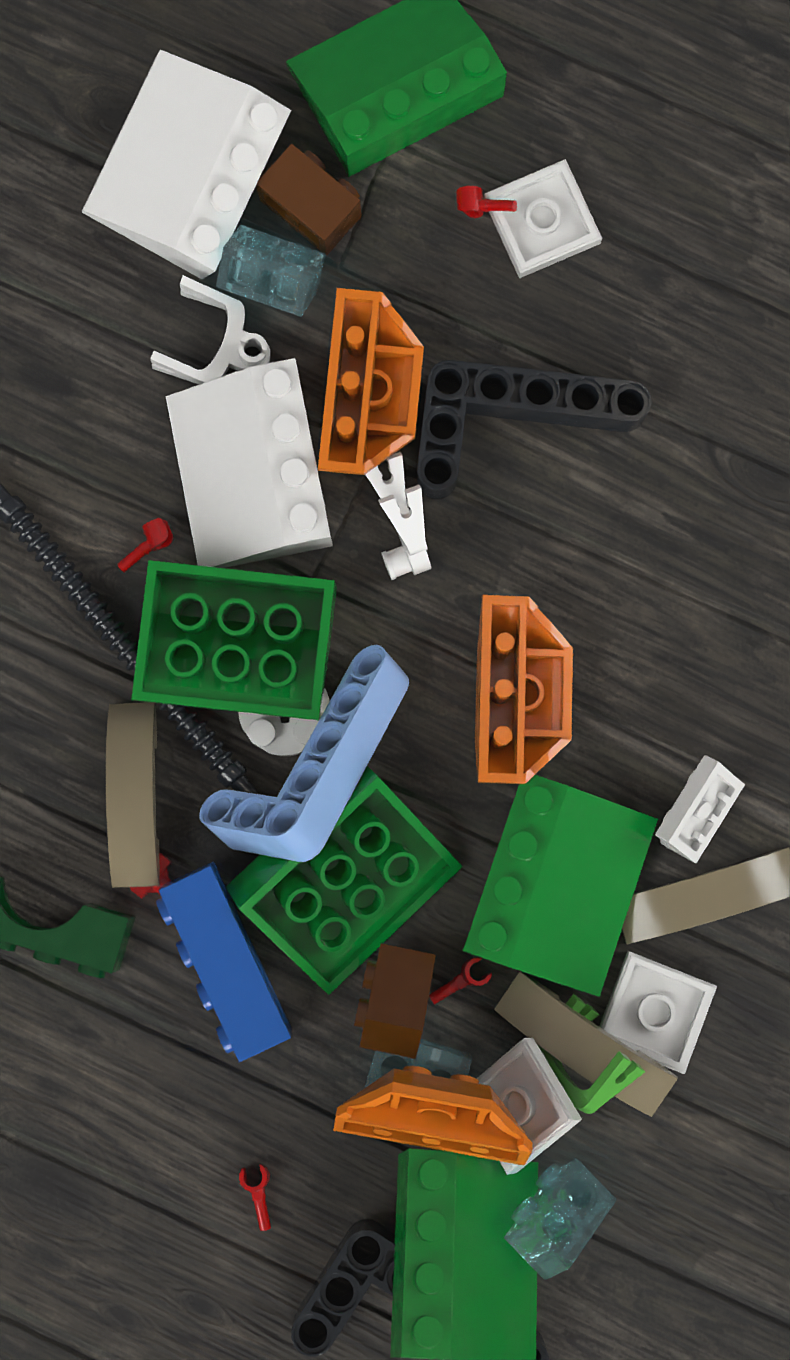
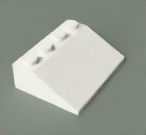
M160 50L82 209V213L198 278L204 279L216 271L291 110L248 84Z
M295 358L248 367L166 396L198 566L225 568L333 546Z

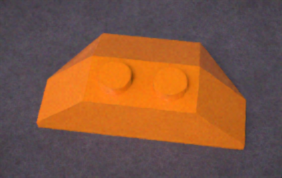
M337 288L318 471L365 475L415 439L424 346L403 318L392 307L391 302L383 292Z
M482 596L477 647L475 719L478 783L526 784L572 740L573 647L528 596Z
M405 1066L403 1070L392 1069L338 1106L333 1131L518 1165L526 1164L532 1153L533 1145L530 1138L491 1086L479 1084L478 1079L468 1075H452L450 1079L433 1076L430 1070L419 1066Z

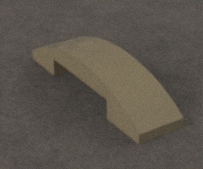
M153 702L109 704L106 737V817L112 888L160 886L159 839L156 838L155 796L157 721L156 703Z
M790 847L752 857L737 864L660 887L655 886L635 892L622 927L625 943L631 944L678 932L790 897Z
M518 972L494 1009L528 1038H534L537 1045L592 1083L597 1080L618 1051L625 1054L630 1061L633 1060L641 1065L645 1073L614 1097L651 1117L678 1079V1076L640 1050L634 1051L559 1000V995L525 972Z

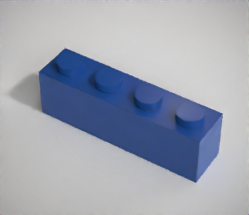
M213 861L164 884L159 889L162 898L157 899L156 903L166 925L169 926L174 923L181 937V941L176 942V946L183 963L187 968L194 966L201 980V983L196 985V989L205 1009L209 1011L214 1008L221 1025L216 1027V1031L226 1053L234 1051L240 1063L290 1039L292 1027Z

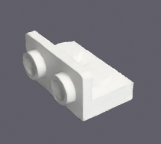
M704 755L696 770L689 776L686 786L671 810L666 813L661 826L655 835L660 838V843L677 854L697 863L745 784L720 762Z

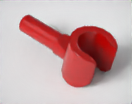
M463 186L456 191L457 209L471 218H479L483 216L484 212H515L517 210L516 200L483 199V190L478 186Z
M156 518L142 526L147 540L139 544L137 548L117 563L123 572H126L151 551L166 548L172 543L173 534L166 520Z
M470 958L462 964L460 974L429 994L433 1004H437L467 985L481 986L486 984L491 979L492 972L483 975L477 981L470 976V967L483 958Z
M259 1164L262 1181L258 1186H253L248 1182L247 1171L243 1167L239 1174L240 1184L245 1190L251 1192L260 1231L271 1229L264 1189L270 1180L268 1168L263 1164Z

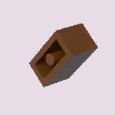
M291 143L258 180L256 186L259 200L327 256L361 218L360 195L345 179L340 178L336 181L325 172L326 167L324 163L309 150L303 153Z
M380 944L377 962L367 961L362 988L371 990L370 998L360 997L354 1026L363 1028L359 1047L416 1059L424 1027L436 955Z

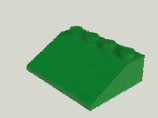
M403 0L286 61L288 69L348 177L503 97L507 72L487 36L457 0Z
M148 560L131 700L319 721L337 591L335 580Z
M366 766L326 844L318 855L306 862L259 855L225 888L238 909L319 987L330 995L380 947L381 943L383 944L463 866L389 787Z
M534 775L526 784H519L463 951L600 997L658 819L538 775Z
M411 1148L398 1154L391 1358L536 1360L538 1162H529L517 1173L507 1175L500 1161L442 1150Z

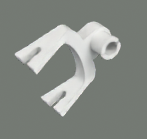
M183 275L180 282L181 296L225 310L228 318L226 333L215 358L204 369L197 370L156 351H153L151 356L152 369L200 385L225 376L229 368L240 371L248 367L269 363L270 348L266 340L259 334L243 331L245 309L242 302ZM256 347L261 353L251 357L245 353V349Z
M397 452L387 458L388 469L392 474L389 480H382V473L378 466L366 474L381 498L378 501L394 525L402 544L398 548L381 552L391 580L409 572L417 575L431 569L426 552L428 548L425 541L422 490L420 485L405 489L403 456L401 452Z

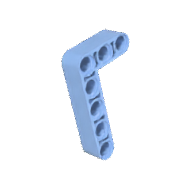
M371 645L362 649L352 660L278 796L272 797L228 789L219 790L210 795L202 804L199 815L201 822L233 850L296 862H306L313 859L326 844L409 686L408 676L382 646Z

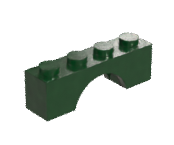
M0 876V949L15 952L17 945L35 950L33 958L36 960L60 965L61 959L78 963V972L97 978H104L106 972L114 973L120 970L136 916L91 903L83 905L72 919L59 927L46 928L36 926L21 918L13 909L7 897L5 878Z

